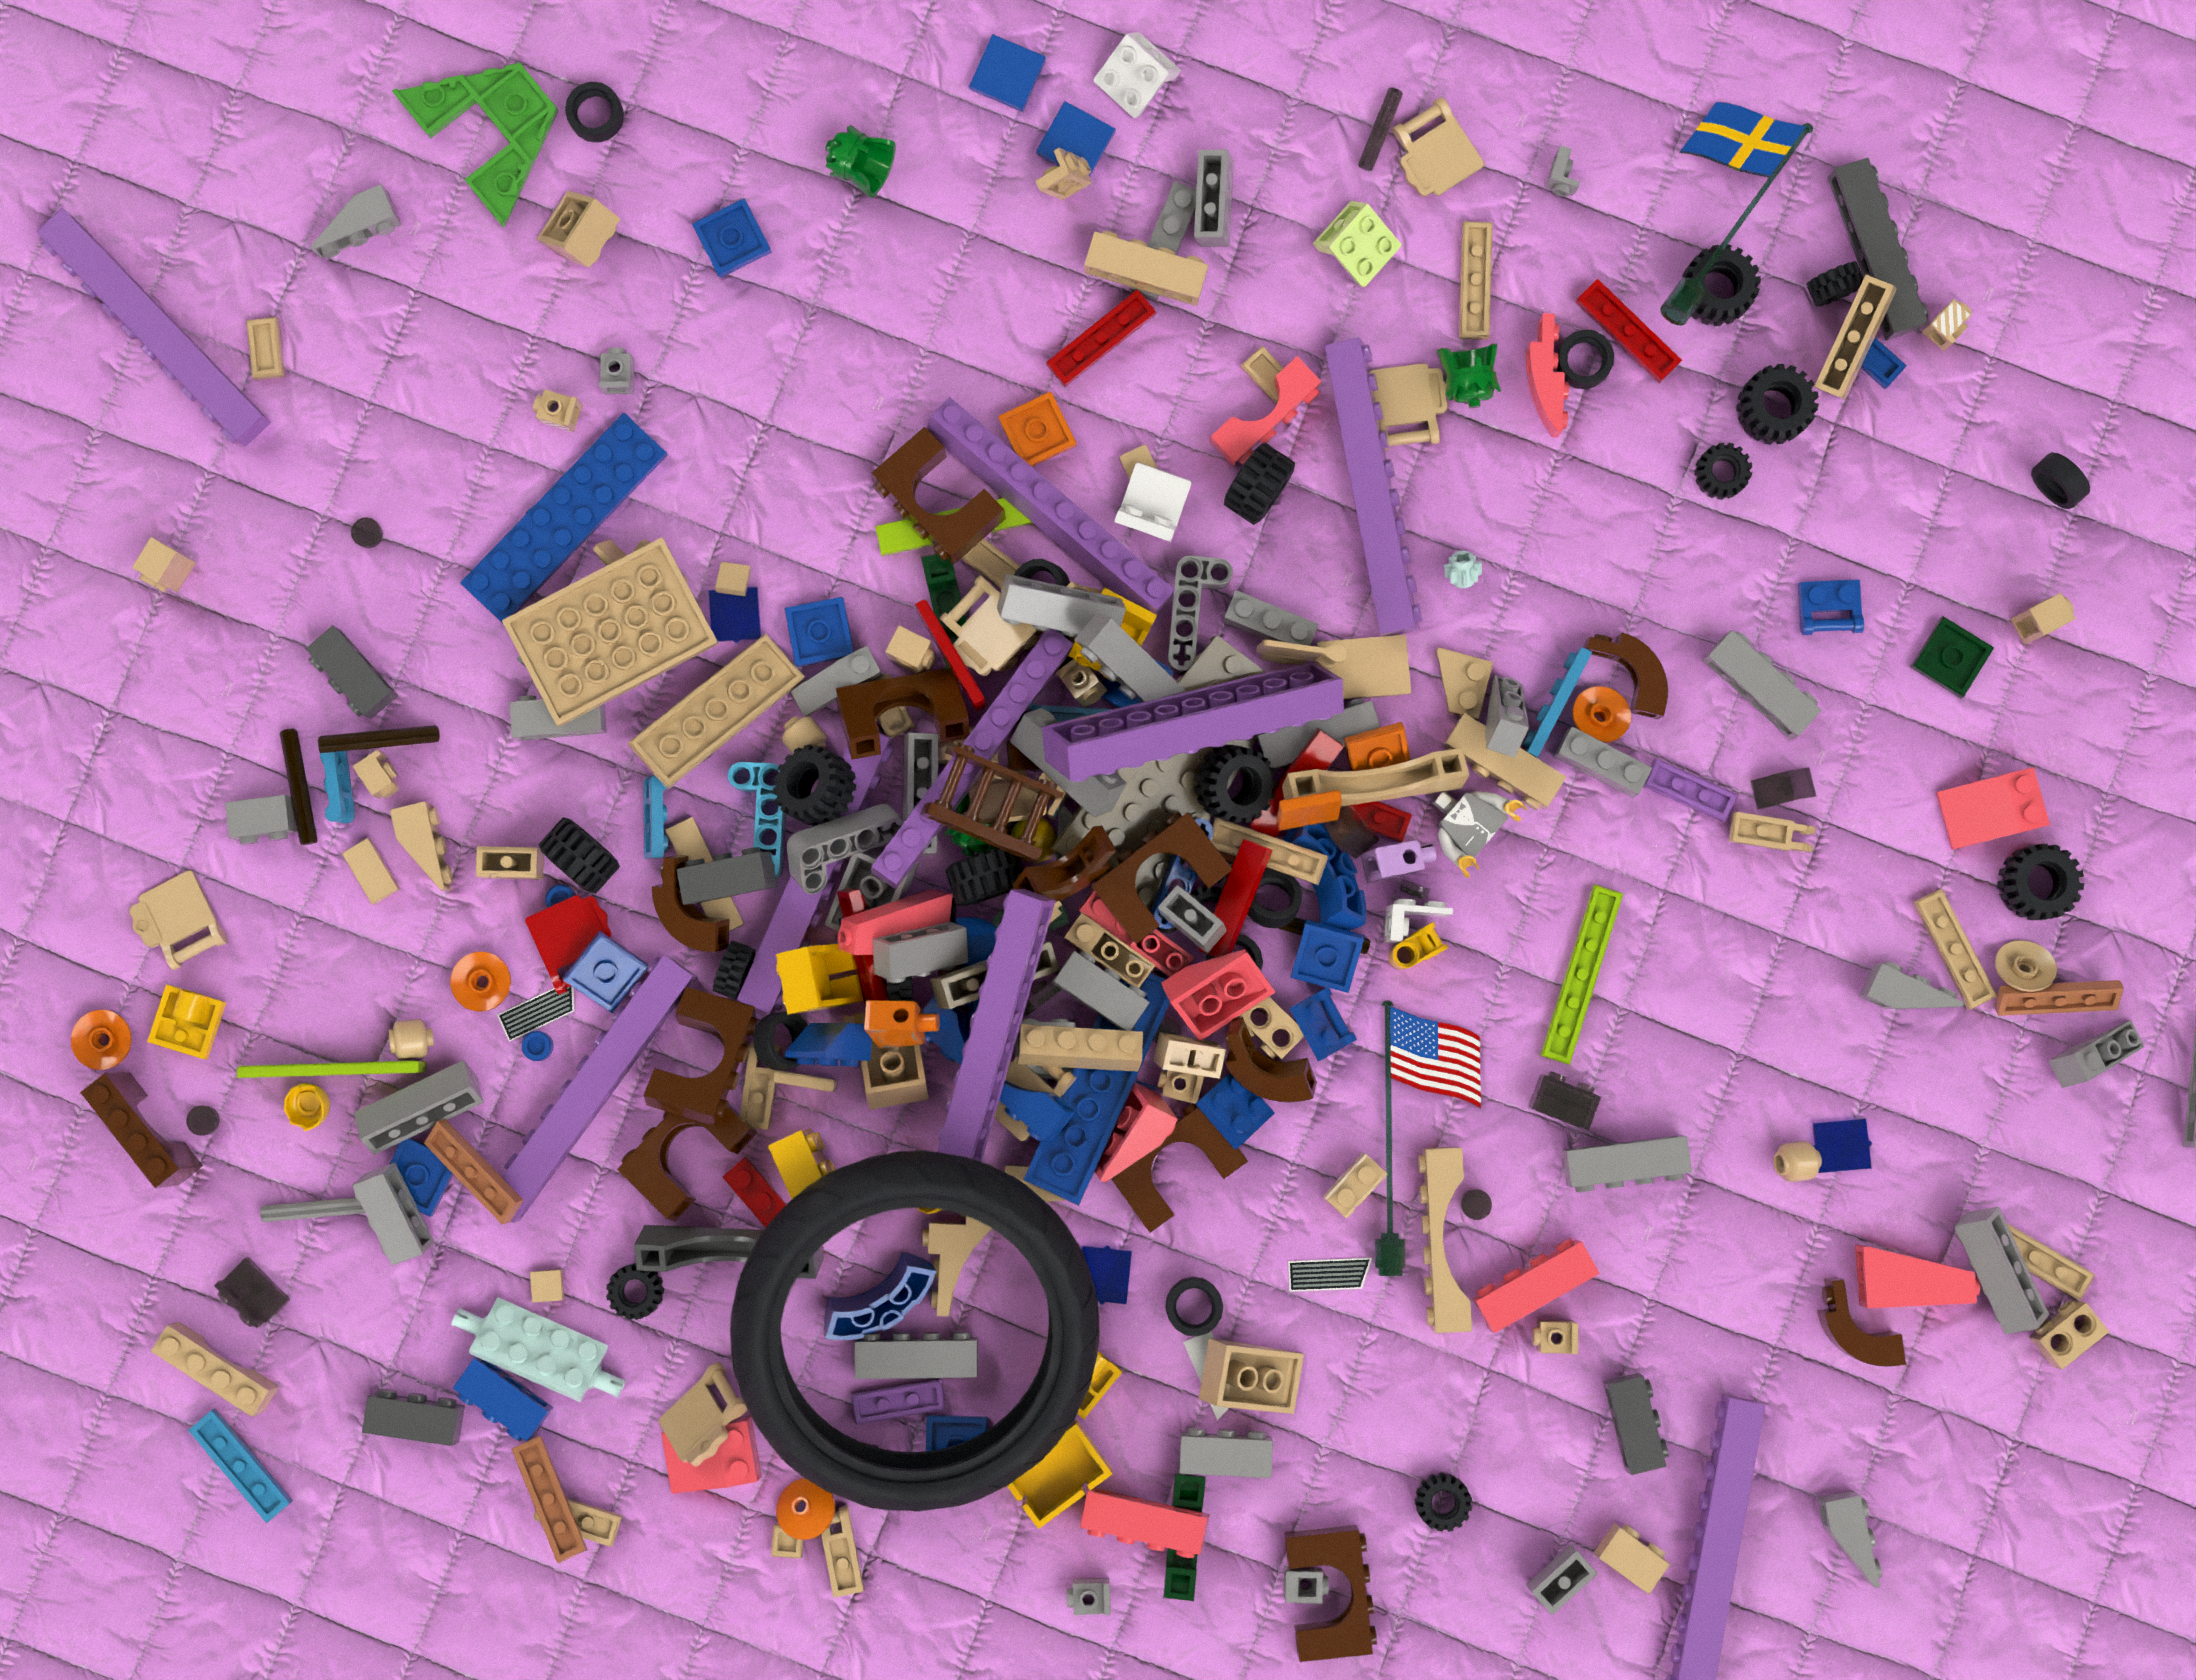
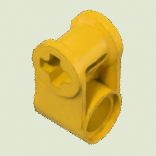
M1432 922L1394 945L1389 951L1388 959L1394 968L1405 970L1436 956L1449 947L1447 944L1442 943L1434 929L1436 924ZM1406 948L1410 952L1411 959L1407 964H1403L1398 960V949Z

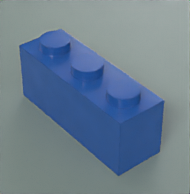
M478 1357L472 1360L453 1387L458 1392L457 1397L470 1406L473 1404L483 1410L482 1415L487 1420L495 1424L497 1422L503 1424L508 1428L506 1432L518 1441L523 1439L527 1442L533 1438L554 1408L499 1367Z

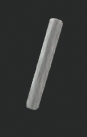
M356 1197L266 1205L260 1209L262 1222L365 1213Z

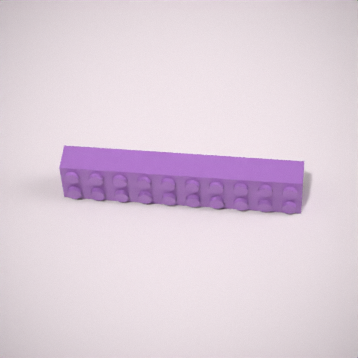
M1311 661L1043 726L1045 762L1069 781L1082 782L1087 780L1089 776L1097 774L1109 775L1115 773L1117 769L1125 767L1137 768L1143 766L1145 762L1153 760L1165 761L1170 759L1171 756L1181 753L1193 754L1198 752L1200 748L1208 746L1221 747L1228 741L1236 739L1248 740L1256 734L1276 733L1280 728L1288 726L1300 727L1305 725L1306 722L1316 719L1328 720L1333 715L1344 712L1343 679L1316 662Z

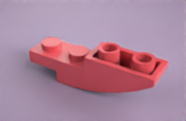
M1543 313L1538 321V342H1530L1526 348V370L1536 410L1551 437L1558 438L1563 429L1567 428L1568 411H1563L1564 400L1568 399L1569 382H1564L1565 372H1553L1558 367V352H1554V341H1558L1559 323H1555V314Z
M1093 889L1078 908L1081 913L1152 962L1157 969L1169 977L1188 966L1194 958L1156 929L1137 944H1134Z

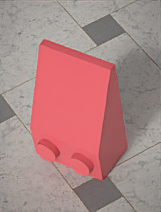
M2034 767L1936 792L1952 850L2050 825Z
M1245 949L1186 966L1161 983L1170 1003L1199 1041H1202L1275 993L1274 988Z
M1134 1082L1095 1169L1096 1175L1102 1182H1107L1162 1145L1166 1137L1170 1136L1175 1129L1178 1119L1163 1097L1137 1082Z
M752 1417L738 1418L729 1422L725 1426L728 1432L727 1439L719 1446L717 1452L712 1457L705 1459L698 1466H693L688 1461H681L666 1434L662 1432L671 1494L726 1488L758 1482L762 1475Z

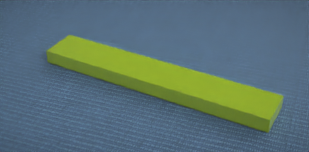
M1006 499L996 500L1004 508L1006 519L992 532L1033 524ZM963 507L933 514L940 516L949 515L959 511ZM910 519L875 526L882 556L933 546L928 538L922 540L912 528L914 524Z
M1593 885L1540 1056L1570 1065L1623 893Z
M426 1062L251 1065L237 1067V1078L426 1073Z

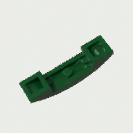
M936 554L921 557L933 612L950 641L954 644L959 637L939 619L945 612L948 614L961 601L954 566L948 559L942 561ZM965 614L956 622L960 626L966 622ZM944 659L946 670H950L949 665Z
M1175 1473L1172 1506L1202 1512L1206 1476ZM1167 1548L1163 1598L1194 1601L1198 1555L1195 1554L1194 1558L1182 1557L1176 1554L1177 1550Z

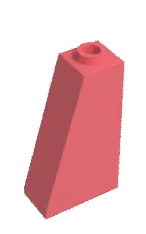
M929 889L842 918L838 931V949L853 955H873V938L950 922L953 894L938 889Z
M1862 1244L1855 1245L1860 1306L1880 1308L1977 1303L1976 1295L1980 1294V1283L1978 1278L1975 1277V1272Z

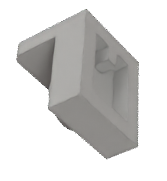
M1560 146L1554 156L1545 188L1551 189L1558 196L1566 197L1575 194L1580 182L1568 178L1573 160L1569 159L1571 149Z

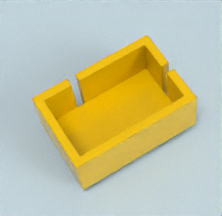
M839 944L808 946L776 954V970L781 979L783 989L782 1000L787 1009V1014L830 1009L862 1002L863 996L858 975L829 980V975L857 969L853 955L838 949Z
M812 1128L801 1130L768 1145L791 1199L810 1184L829 1172L836 1170L831 1159L825 1160L821 1150L825 1148L824 1142L819 1132L813 1133Z
M1076 1419L1058 1444L1040 1463L1007 1487L1018 1502L1023 1499L1024 1494L1027 1498L1023 1501L1022 1508L1037 1529H1040L1085 1495L1086 1489L1083 1483L1087 1481V1487L1091 1491L1111 1476L1113 1470Z

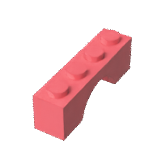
M1296 356L1275 376L1274 384L1279 399L1276 407L1268 416L1256 421H1244L1232 416L1211 435L1209 442L1233 467L1238 462L1244 465L1254 452L1253 448L1260 442L1268 443L1277 434L1274 429L1281 422L1287 425L1297 416L1296 408L1303 402L1307 405L1310 404L1320 394L1317 389L1322 381Z

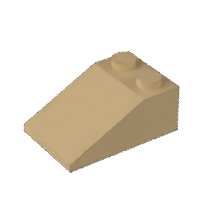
M865 1013L854 1014V1016H857L854 1017L855 1023L861 1024V1019L865 1018ZM872 1040L871 1061H861L869 1110L929 1100L920 1045L879 1049Z
M1209 1338L1198 1399L1218 1407L1294 1414L1304 1354L1254 1344Z

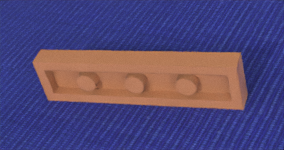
M2120 980L2052 983L2046 989L2036 992L2021 991L2010 985L2000 986L1995 1010L1998 1016L2118 1010L2124 988Z
M446 1119L437 1121L424 1144L502 1225L509 1223L524 1200Z
M538 1436L512 1448L556 1562L561 1563L587 1551V1546L543 1437Z

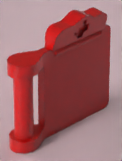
M575 895L525 919V923L558 995L566 993L567 988L571 987V985L563 981V977H561L558 969L575 962L599 931L608 937H611L612 934L608 926V914L599 906L597 899L592 896L582 899L580 895Z

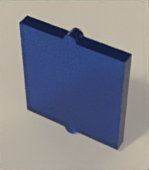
M758 587L747 588L746 596L717 593L716 590H709L711 629L718 642L734 641L738 644L740 640H754L761 637Z
M1866 1119L1812 1123L1815 1143L1813 1146L1819 1151L1822 1158V1164L1819 1167L1818 1173L1872 1168L1869 1149L1872 1142L1868 1139Z
M1108 1245L1104 1248L1082 1246V1251L1096 1288L1099 1304L1103 1305L1105 1302L1127 1304L1132 1251L1110 1249Z

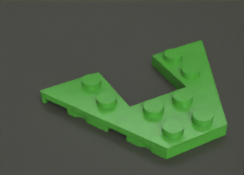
M521 63L507 65L502 69L492 68L483 70L484 73L464 76L463 74L444 78L441 82L436 83L425 82L422 86L408 89H393L392 92L430 139L476 103L510 144L464 180L501 226L505 227L557 116L558 109Z

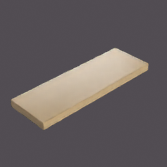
M765 633L629 741L628 746L668 790L804 681L805 676Z

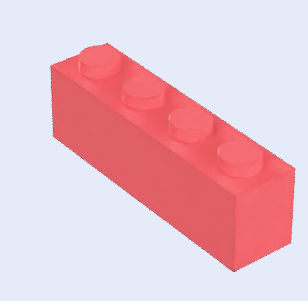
M1571 1238L1566 1239L1555 1246L1557 1251L1546 1256L1545 1253H1542L1529 1261L1530 1266L1522 1271L1519 1268H1515L1502 1276L1504 1281L1494 1286L1493 1283H1489L1476 1291L1478 1295L1472 1298L1489 1330L1493 1333L1500 1331L1600 1274L1582 1241L1577 1239L1572 1241Z
M1093 1488L1091 1491H1087L1080 1528L1087 1529V1534L1092 1536L1105 1537L1106 1533L1117 1536L1116 1540L1122 1543L1134 1544L1135 1540L1147 1543L1146 1547L1152 1550L1164 1551L1166 1547L1177 1550L1176 1554L1179 1556L1194 1558L1195 1554L1200 1555L1203 1551L1210 1514Z

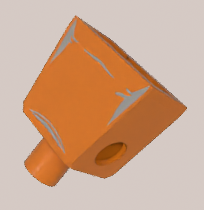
M866 1001L864 1030L879 1049L922 1045L925 1042V1032L939 1031L940 1029L939 1014L924 1013L914 1001Z

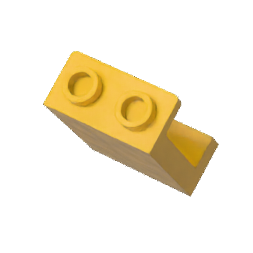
M1104 588L1101 594L1122 599L1126 610L1121 628L1141 647L1157 615ZM1075 641L1069 657L1075 659L1082 666H1089L1100 672L1099 669L1102 666L1097 661L1092 663L1080 653L1082 647Z

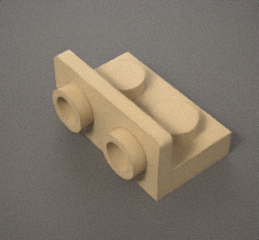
M1061 148L1054 150L1060 166H1053L1043 172L1044 176L1035 180L1041 192L1061 200L1092 184L1089 176L1091 169L1085 158Z

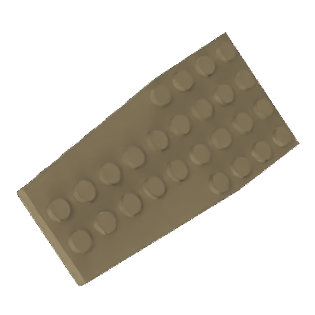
M1212 636L1210 639L1212 641L1201 654L1195 657L1191 667L1176 682L1187 692L1266 673V671L1221 637ZM1259 734L1253 735L1248 740L1236 739L1228 741L1226 744L1251 749ZM1216 747L1200 748L1198 752L1193 754L1181 753L1173 755L1165 761L1153 760L1145 762L1143 766L1137 768L1125 767L1117 769L1118 775L1127 782V785L1113 810L1094 818L1080 805L1051 849L1061 856H1065L1081 842L1093 826L1103 825L1116 849L1107 860L1110 865L1108 869L1111 871L1120 864L1117 861L1118 857L1130 848L1135 853L1144 845L1141 840L1154 830L1158 834L1168 827L1165 821L1178 811L1182 816L1189 812L1193 818H1202L1210 822L1213 814H1209L1203 809L1204 805H1200L1197 801L1200 794L1194 793V786L1198 785V781L1194 780V775L1200 772V769L1197 768L1199 762H1205L1204 756L1208 752L1214 753L1213 748ZM1240 768L1236 769L1229 777L1227 791ZM1170 853L1152 855L1138 869L1135 881L1136 891L1149 911L1172 857ZM1180 858V863L1183 866L1185 861Z

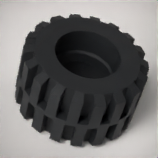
M1719 244L1713 245L1710 250L1706 248L1698 256H1695L1682 275L1683 278L1680 281L1679 288L1683 290L1679 295L1681 300H1686L1683 307L1686 311L1691 309L1694 312L1691 317L1695 320L1698 317L1703 318L1702 324L1708 325L1711 321H1714V326H1721L1724 322L1727 325L1733 323L1736 318L1739 319L1755 301L1754 299L1758 296L1760 289L1757 287L1761 283V277L1755 276L1759 271L1757 264L1752 266L1750 262L1753 258L1749 254L1744 257L1742 255L1743 250L1739 247L1735 251L1731 250L1732 245L1725 244L1722 249H1720ZM1716 272L1727 276L1733 284L1734 296L1723 299L1711 294L1706 287L1705 275Z
M1777 364L1774 368L1770 365L1762 371L1759 370L1744 385L1743 390L1738 396L1740 402L1736 405V412H1741V415L1738 417L1739 423L1745 422L1747 425L1743 430L1747 434L1750 431L1755 434L1753 439L1759 441L1761 438H1764V444L1769 445L1776 441L1777 445L1783 444L1787 440L1791 441L1796 438L1814 420V413L1818 410L1819 403H1815V400L1819 397L1818 391L1812 392L1811 388L1815 384L1813 380L1807 382L1805 377L1808 374L1803 370L1798 374L1795 372L1797 367L1792 365L1785 369L1784 364ZM1772 390L1784 394L1791 404L1790 417L1781 419L1769 414L1763 403L1764 392Z
M1261 444L1247 459L1229 487L1224 498V506L1253 525L1260 522L1291 478L1295 469V462L1269 444Z
M1226 744L1224 747L1213 748L1214 753L1208 752L1204 756L1206 761L1199 762L1197 768L1200 769V772L1194 775V780L1198 781V785L1194 786V793L1200 794L1197 798L1198 803L1204 805L1203 809L1207 813L1213 814L1214 817L1234 823L1252 822V818L1258 819L1262 816L1261 810L1267 811L1269 809V799L1274 800L1275 793H1272L1273 787H1277V781L1272 779V776L1276 775L1274 768L1269 767L1271 762L1268 758L1262 757L1263 754L1259 751L1238 745ZM1240 768L1243 774V786L1238 795L1230 799L1227 792L1228 779L1236 769Z
M805 745L803 749L799 747L794 750L793 755L788 754L784 758L786 762L783 765H779L778 770L780 772L774 778V782L777 784L773 788V794L777 796L775 801L781 807V811L813 827L838 819L841 813L845 814L848 811L847 805L849 802L852 803L854 799L852 792L856 791V784L853 783L856 777L855 773L851 771V765L845 759L817 745L814 747L812 745ZM819 778L818 785L814 792L811 794L812 786L815 783V781Z
M562 817L539 843L541 852L555 866L584 890L596 894L620 868L618 860L606 848L568 818Z
M2038 844L2013 852L2012 857L2006 858L2003 862L2006 867L1999 870L1998 875L2003 876V880L1997 881L1998 888L2003 887L2004 893L1999 894L2001 900L2007 899L2009 901L2006 907L2009 910H2016L2015 915L2021 918L2027 917V920L2033 921L2057 918L2065 915L2064 912L2071 911L2075 907L2073 903L2080 901L2082 896L2078 894V891L2084 890L2085 884L2079 881V877H2084L2083 870L2077 871L2076 868L2080 863L2077 859L2070 860L2069 858L2072 853L2068 850L2060 851L2061 846L2055 844L2050 846L2048 844ZM2035 865L2044 867L2050 873L2053 880L2052 891L2045 900L2036 897L2028 884L2029 873Z
M995 848L951 864L945 872L956 905L967 906L1009 893L1010 890H1014L1012 884L1024 871L1019 857Z

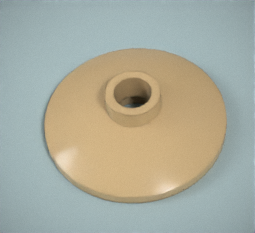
M2024 940L2009 942L1999 949L1995 957V968L2001 979L2011 987L2021 991L2036 992L2044 990L2053 983L2057 975V964L2053 956L2044 947L2034 942Z

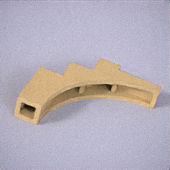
M1005 1166V1171L1003 1172L1023 1182L1046 1203L1064 1201V1199L1024 1182L1023 1179L1029 1166ZM962 1214L961 1218H966V1223L931 1221L929 1228H924L923 1246L928 1247V1254H940V1259H934V1267L936 1268L934 1278H939L938 1290L932 1291V1308H937V1316L950 1315L954 1289L961 1269L974 1247L992 1230L988 1225Z

